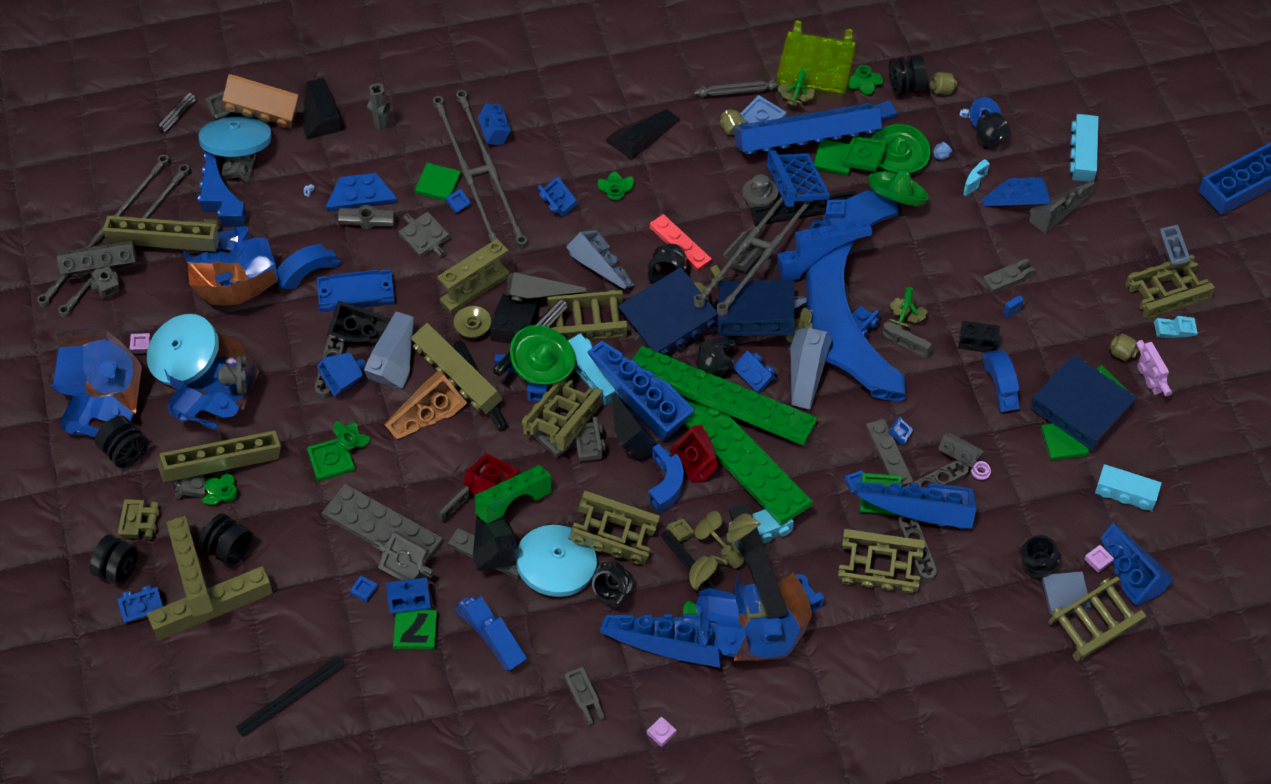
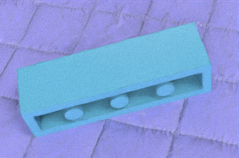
M1077 114L1076 120L1071 123V131L1074 132V135H1071L1070 145H1073V148L1070 151V159H1073V162L1070 163L1069 173H1072V180L1094 182L1097 173L1098 116Z
M580 333L568 340L575 352L576 362L574 370L593 391L596 388L603 390V405L606 407L612 403V394L614 393L621 398L587 352L592 348L589 339H585Z

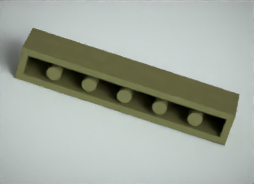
M107 216L103 229L109 244L133 240L134 246L216 252L220 239L217 225L212 223Z
M428 323L411 337L414 342L413 348L419 354L423 352L426 355L424 357L431 366L435 364L437 366L435 369L446 375L454 388L458 387L460 389L459 393L466 400L470 398L472 400L471 405L477 411L482 410L487 414L503 399L499 392Z
M270 431L159 453L158 468L163 482L277 460L281 446L276 432Z
M186 516L167 521L166 524L184 591L193 617L214 611Z
M263 566L207 588L214 610L212 612L193 617L185 597L147 613L157 641L273 594Z

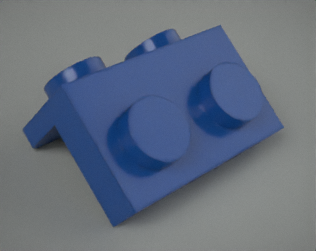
M558 176L546 187H543L541 184L537 186L541 191L539 195L545 202H550L549 208L554 214L558 212L563 217L579 204Z
M747 350L734 364V370L756 392L760 393L771 380L775 382L778 380L774 375L776 371L770 365L765 366L762 363L764 359L755 352L753 354Z

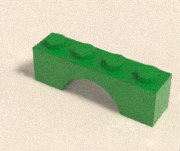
M538 465L476 494V515L488 524L503 517L508 505L520 495L528 494L536 501L550 494L551 474Z

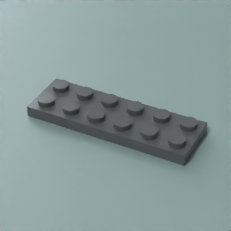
M346 484L343 485L322 512V517L372 545L375 540L387 544L392 532L397 531L430 549L425 559V565L443 543L442 537Z

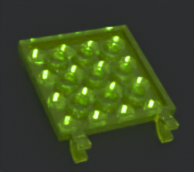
M795 21L793 32L787 33L776 82L793 85L797 82L800 70L804 69L807 71L803 83L804 87L845 93L856 42H851L853 30L846 29L843 41L801 34L802 22Z

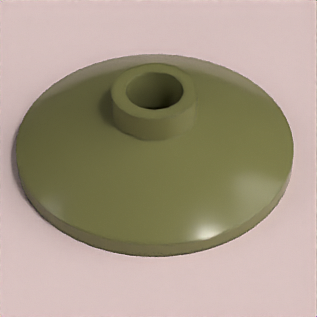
M478 306L465 307L458 311L454 317L456 331L467 338L480 337L487 333L491 326L490 314Z

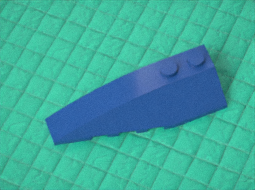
M600 341L587 352L622 399L663 442L677 432L694 412V409L665 380L661 381L654 376V373L644 370L632 359L630 361L622 356L621 352L604 341Z
M857 483L856 485L858 497L895 514L939 526L948 525L956 526L960 529H972L976 513L973 488L928 483L927 487H918V483H910L909 487H902L899 483H891L888 487L882 483Z
M664 614V617L644 615L640 618H634L633 615H606L600 628V633L660 656L720 667L724 658L722 651L718 647L719 625L717 622L709 621L708 642L705 646L699 643L697 627L700 626L699 615L683 614V617H672V614Z

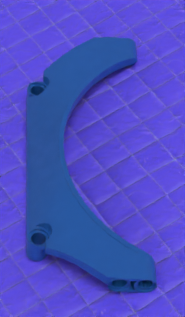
M867 190L846 200L845 218H826L825 213L823 221L814 220L808 230L820 228L821 226L852 222L858 219H867L871 227L881 221L898 216V202ZM853 240L831 250L806 269V308L812 313L811 323L813 329L825 331L832 338L826 362L834 364L850 373L871 391V396L899 402L906 398L905 377L879 355L867 341L856 324L847 302L844 286V268L847 255L855 241Z

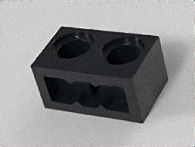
M962 321L958 349L977 352L997 350L1000 326Z

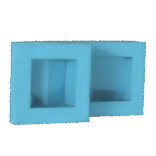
M985 159L969 174L963 193L965 196L978 189L981 178L987 175L990 163Z
M1177 316L1174 320L1157 318L1154 321L1157 338H1184L1198 334L1195 319L1191 317Z

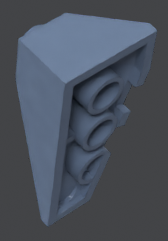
M597 230L580 232L566 246L574 259L623 289L635 286L625 269L617 265L618 258L610 254L609 250L611 247Z
M400 312L394 313L365 366L364 372L368 379L403 390L410 374L411 337L413 336L414 321L412 316Z
M812 328L795 331L790 347L792 406L811 410L832 341L830 335L825 331Z

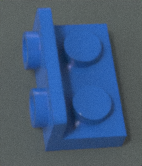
M860 306L852 314L865 338L869 330L876 328L880 321L878 319V310L871 313Z
M153 585L142 587L139 593L133 594V591L122 593L121 598L117 599L124 623L145 617L147 613L163 607L158 587L153 588Z

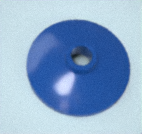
M978 98L970 107V120L976 128L977 120L981 117V113L998 112L1001 115L1000 108L991 98Z

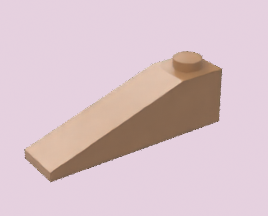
M437 371L418 388L384 425L396 439L418 431L422 427L432 425L443 418L453 416L467 402L446 376Z

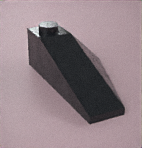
M324 78L308 81L306 84L302 127L307 140L341 132L339 116Z
M665 109L616 130L606 139V142L630 160H633L680 121V118L668 109Z
M338 300L329 324L327 336L345 342H378L391 318Z
M476 515L473 559L477 571L517 565L519 548L504 516L487 524Z

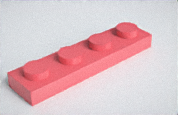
M664 214L650 223V229L666 244L674 243L684 249L687 256L686 262L695 271L699 272L712 263V258Z

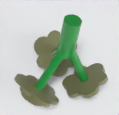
M804 69L800 70L796 83L792 85L791 83L786 84L782 82L778 87L782 98L787 99V103L790 106L802 105V102L814 97L815 89H811L809 86L804 87L803 83L807 73Z
M906 287L904 299L896 298L890 304V308L894 310V315H899L900 318L899 321L889 320L893 321L901 329H904L905 326L910 327V325L904 324L902 321L907 317L911 309V315L907 320L912 323L921 322L928 313L923 307L916 310L912 303V287Z

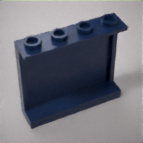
M681 267L619 305L622 318L629 321L647 346L655 353L658 352L670 356L676 350L684 348L687 343L693 339H698L703 333L714 329L718 325V313L707 299H705L703 307H696L694 305V296L701 292Z
M794 280L748 281L729 306L728 314L724 316L718 314V336L794 335ZM719 281L718 304L724 302L742 281Z
M1073 354L1032 397L1030 408L1093 451L1102 436L1127 409L1133 408L1136 397L1130 391L1119 386L1114 380L1107 378L1098 369H1094L1083 359Z

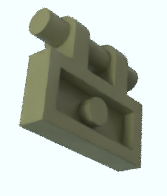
M124 499L117 533L118 537L139 539L140 532H145L144 538L152 540L153 534L156 533V518L159 517L160 512L158 510L159 503L151 502L150 507H145L144 500ZM143 516L148 517L147 523H142Z

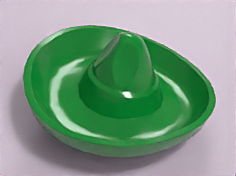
M889 125L880 129L871 137L874 140L886 141L888 144L879 164V168L884 171L897 174L899 171L906 169L910 174H914L920 171L929 161L930 145L927 138L922 132L910 125Z
M906 169L899 171L897 174L888 171L875 172L868 177L871 190L890 200L919 207L926 204L929 199L927 192L911 179L910 173Z
M542 325L527 326L518 331L511 342L510 359L516 373L529 383L535 385L558 383L565 379L575 366L576 357L571 344L562 334L552 328Z

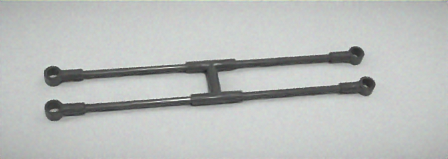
M459 90L456 93L457 100L461 102L464 111L467 113L486 163L484 166L470 170L466 160L463 159L446 117L447 113L444 108L443 98L441 96L434 97L433 105L438 109L440 117L443 118L459 158V164L469 188L472 190L488 230L490 241L496 240L497 237L492 231L472 177L486 172L490 173L514 227L513 231L517 238V247L525 248L527 246V238L523 236L520 227L515 221L499 182L498 173L475 124L467 101V92Z
M164 154L158 157V163L153 167L151 173L114 216H120L153 176L157 175L163 167H167L170 164L167 155ZM187 164L179 166V172L171 180L170 185L141 218H148L170 190L183 177L190 175V168ZM104 225L86 248L93 247L105 236L103 232ZM64 273L45 294L38 296L37 301L40 307L45 308L49 306V300L70 273ZM91 277L79 292L72 296L66 305L59 307L58 311L62 318H68L71 315L70 310L90 286Z
M781 196L759 225L741 243L737 252L710 285L705 287L700 294L694 296V305L696 307H703L705 305V299L712 292V288L750 244L766 249L759 261L734 292L724 302L717 304V313L721 316L727 315L728 308L735 300L736 295L764 260L769 258L783 240L784 235L814 200L806 201L783 231L771 243L757 239L756 236L760 233V229L784 201Z

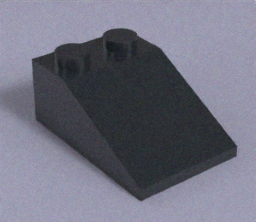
M502 294L490 326L491 341L511 344L518 331L527 326L534 325L539 299H523L522 302L511 300V296H507V294Z
M614 393L612 394L615 433L619 437L617 441L633 458L636 456L642 461L653 452V447L657 443L633 410Z

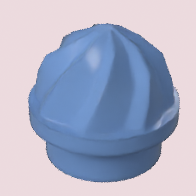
M945 142L938 143L933 150L935 158L939 160L949 158L952 153L951 148Z

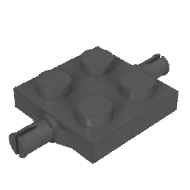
M428 211L417 219H413L409 213L403 216L408 225L398 231L399 236L420 258L432 252H435L440 258L446 255L441 245L450 239V236Z
M397 531L392 532L387 544L378 540L374 541L373 547L382 551L379 569L401 581L418 579L421 573L429 578L433 576L434 570L425 566V559L430 550Z

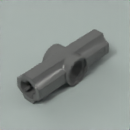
M371 84L369 87L370 100L367 109L372 112L375 128L379 130L386 129L389 126L388 113L391 103L386 101L385 89L382 84Z
M363 205L359 209L340 208L338 222L339 224L360 225L363 229H371L374 226H394L395 210H377L369 205Z

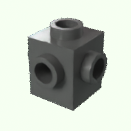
M109 266L97 268L91 273V288L93 291L98 292L101 299L119 292L118 276L115 271H111Z

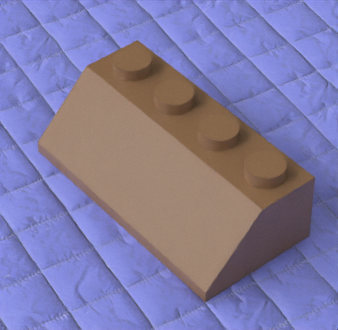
M232 74L228 75L222 108L229 112L242 113L246 117L259 118L263 122L276 123L283 128L292 127L297 111L298 94Z

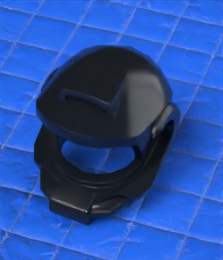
M998 112L985 113L977 120L976 138L983 147L986 146L993 149L1002 140L1010 139V127Z
M674 243L658 246L653 253V258L648 263V280L654 284L667 276L656 270V264L673 271L681 267L685 272L687 256L684 249Z
M724 337L701 343L696 358L698 369L712 375H724L726 372L731 371L734 368V361L725 354L732 350L736 343L735 340Z
M1036 535L1029 538L1020 548L1022 566L1025 572L1036 578L1050 575L1057 568L1062 558L1054 541L1044 535Z
M615 561L600 564L592 578L594 594L607 605H622L633 586V576L623 565Z

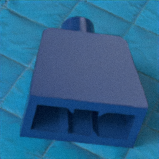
M350 353L322 358L317 365V369L333 396L336 397L361 379L363 376L361 371L365 369L366 363L363 359L355 361Z

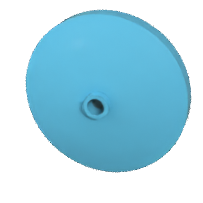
M183 314L170 319L156 331L149 343L147 364L150 372L159 381L170 385V382L167 380L165 370L168 375L174 379L184 381L186 384L197 380L207 372L216 358L219 346L217 332L210 322L199 315Z
M546 525L532 530L521 540L518 546L516 567L520 577L533 590L548 596H569L580 592L591 582L597 564L595 550L586 545H577L569 540L572 528L561 525Z

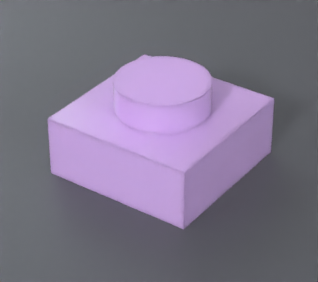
M150 333L131 334L130 352L132 354L147 353L151 341Z
M1101 545L1089 552L1084 558L1098 573L1114 560Z
M660 717L647 730V734L663 747L676 734L677 730L663 717Z

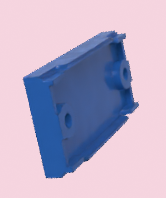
M391 269L381 270L380 272L371 270L334 274L330 277H317L320 312L334 311L338 300L359 308L395 304Z

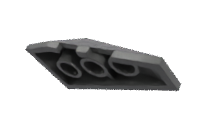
M1091 181L1050 198V204L1034 205L1030 210L1029 222L1046 234L1092 195L1095 182Z
M515 272L507 277V296H511V300L522 302L523 299L586 292L585 287Z

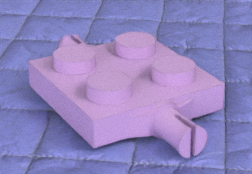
M1143 340L1138 341L1136 346L1141 356L1137 367L1139 372L1145 377L1148 388L1152 390L1154 395L1162 391L1165 396L1171 395L1172 391L1167 382L1169 371L1152 342L1144 344Z

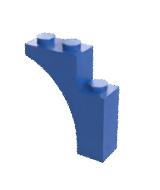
M467 596L458 602L459 606L455 608L458 616L467 621L482 637L504 670H511L527 659L502 618L494 617L482 596Z

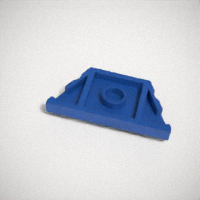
M377 173L340 177L327 202L326 208L327 212L338 211L340 208L355 209L363 205L380 206L397 204L395 195Z
M1042 177L1007 179L982 199L983 206L1051 203Z

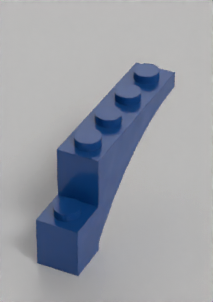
M205 151L204 159L206 165L202 167L204 178L200 180V189L202 191L201 194H198V204L201 205L203 212H218V219H221L222 227L245 226L246 209L244 201H239L223 183L218 171L219 155Z
M858 219L852 222L795 232V250L777 253L778 273L781 279H801L803 272L823 255L847 242L872 235V228L867 219Z

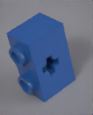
M485 103L478 116V121L486 143L503 145L511 130L502 105Z
M427 577L386 583L390 613L430 608Z

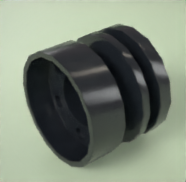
M922 55L908 56L907 62L903 57H899L898 60L896 58L889 60V81L895 95L907 94L909 86L912 92L926 90L927 71Z
M116 416L104 423L98 430L94 441L96 446L119 468H126L136 463L146 452L149 443L147 437L140 430L136 429L135 425L125 416Z
M221 513L212 518L201 534L199 545L202 550L212 556H216V559L231 567L240 562L246 555L253 542L254 535L251 530L241 524H237L228 515Z

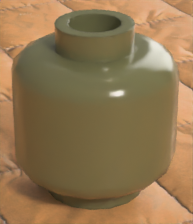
M936 72L930 78L929 85L933 93L937 95H950L956 89L957 81L950 72Z
M729 109L721 115L720 125L729 136L734 135L733 126L746 124L744 118L737 110Z
M1123 333L1118 336L1115 335L1109 346L1111 355L1123 361H1128L1130 357L1135 358L1139 350L1136 347V339Z

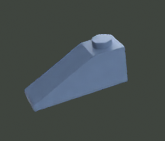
M1174 225L1161 228L1162 246L1171 265L1191 261L1179 226Z

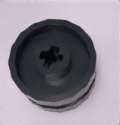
M111 534L104 536L93 552L90 561V573L102 580L107 579L108 582L117 586L123 585L135 568L138 559L137 545L128 541H122Z

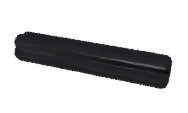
M187 93L157 125L158 130L165 133L196 100L195 96Z

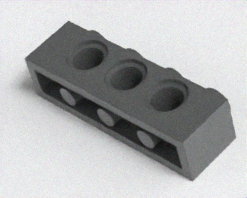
M133 240L58 252L56 256L60 274L136 261Z

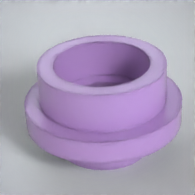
M979 461L971 468V474L975 479L986 480L991 474V469L986 462Z

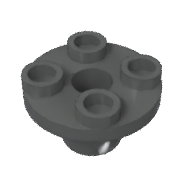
M758 174L752 180L745 183L742 189V196L751 208L774 205L777 202L778 188L768 176Z
M237 356V366H226L224 364L218 371L220 384H224V386L237 384L238 394H247V385L243 383V381L247 380V369H243V367H246V356Z

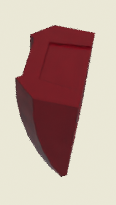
M702 424L692 426L688 433L670 449L673 456L675 454L679 456L683 470L692 482L705 481L718 468L714 447Z
M486 453L466 471L463 484L469 487V493L476 495L517 476L520 470Z

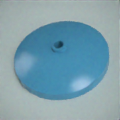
M249 117L218 119L206 124L199 131L200 146L205 151L219 156L237 157L250 155L263 150L271 142L270 127L260 120Z

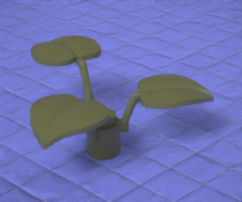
M709 512L697 524L694 531L696 538L702 540L712 534L724 548L721 551L722 558L713 555L709 558L702 556L692 565L689 580L696 591L700 584L714 573L717 568V561L722 562L724 565L728 563L732 568H738L742 565L744 556L740 553L741 551L737 548L735 542L761 525L751 515L741 514L729 525L727 541L732 546L726 545L714 532L722 524V516L719 512Z

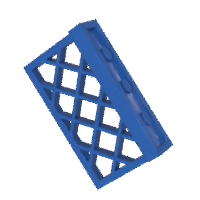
M776 150L768 151L766 166L787 207H794L795 201L829 199L830 194L808 153L778 155Z

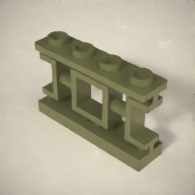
M1190 255L1191 261L1171 265L1167 261L1162 265L1149 267L1141 272H1133L1127 277L1125 287L1129 289L1130 293L1139 290L1144 300H1141L1139 307L1141 310H1144L1142 315L1145 320L1212 298L1215 290L1213 283H1209L1208 279L1198 281L1193 273L1198 267L1197 262H1194V255ZM1183 271L1185 277L1181 278L1178 272ZM1172 279L1177 289L1166 292L1161 283ZM1150 282L1152 288L1148 289L1145 283ZM1190 283L1193 289L1187 290L1188 288L1185 284ZM1157 294L1160 299L1154 301L1155 299L1152 295Z
M566 378L553 384L552 388L544 393L539 403L534 405L532 411L524 416L522 420L523 434L528 435L530 432V435L534 436L540 430L550 435L551 444L556 442L557 449L564 451L602 406L603 390L596 388L593 391L592 388H589L583 393L573 389V381H566ZM557 407L568 410L569 413L564 417L554 411Z
M584 490L577 511L587 515L583 525L573 524L569 540L577 545H586L595 551H603L611 554L613 557L624 558L634 564L644 565L650 548L641 545L644 534L654 535L660 516ZM592 511L603 514L602 520L591 518ZM606 521L624 526L621 538L603 532ZM630 523L641 527L639 534L629 531ZM588 525L599 529L597 535L586 532ZM626 538L637 541L635 548L624 545Z
M844 529L842 548L851 550L849 566L839 565L837 580L846 585L860 583L861 586L867 588L880 586L881 589L887 591L900 589L903 593L907 594L918 592L920 576L910 575L912 559L922 560L925 540ZM857 544L868 545L867 556L855 555ZM897 550L909 551L907 562L896 561ZM872 553L891 556L889 572L870 569ZM854 563L866 564L865 575L853 574ZM894 568L906 570L905 581L893 579Z

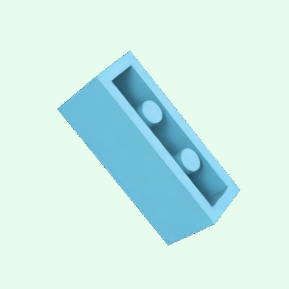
M1104 464L1095 493L1104 498H1111L1123 504L1139 507L1142 510L1153 511L1162 482Z
M765 509L752 514L753 518L761 524L757 529L762 543H768L773 538L779 536H786L793 530V519L780 526ZM738 540L735 542L737 548L741 551L742 547Z

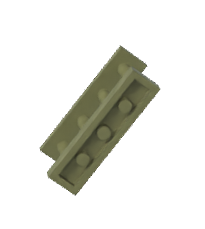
M498 239L437 276V279L448 290L446 295L439 298L440 303L450 314H453L507 279L510 272L500 262V258L509 253V250Z
M622 290L548 297V311L559 299L567 302L566 309H573L575 326H564L561 313L555 319L556 327L552 328L562 334L567 340L580 333L589 341L627 338V322L620 321L618 304H622ZM610 305L612 322L601 323L599 306ZM592 307L594 324H582L580 308Z
M1118 576L1112 580L1110 578L1103 580L1099 584V588L1064 609L1059 607L1051 613L1053 616L1048 623L1051 625L1059 620L1076 644L1075 648L1077 650L1072 655L1076 662L1141 623L1146 617L1142 610L1137 613L1131 612L1113 586L1120 580ZM1107 591L1123 613L1124 621L1121 623L1115 621L1097 597L1098 595ZM1091 601L1108 624L1107 628L1109 630L1105 633L1099 631L1082 608V605ZM1075 610L1092 634V641L1087 643L1086 640H1082L1067 619V614Z

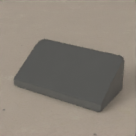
M465 486L459 489L433 516L440 522L445 523L470 498L469 487Z

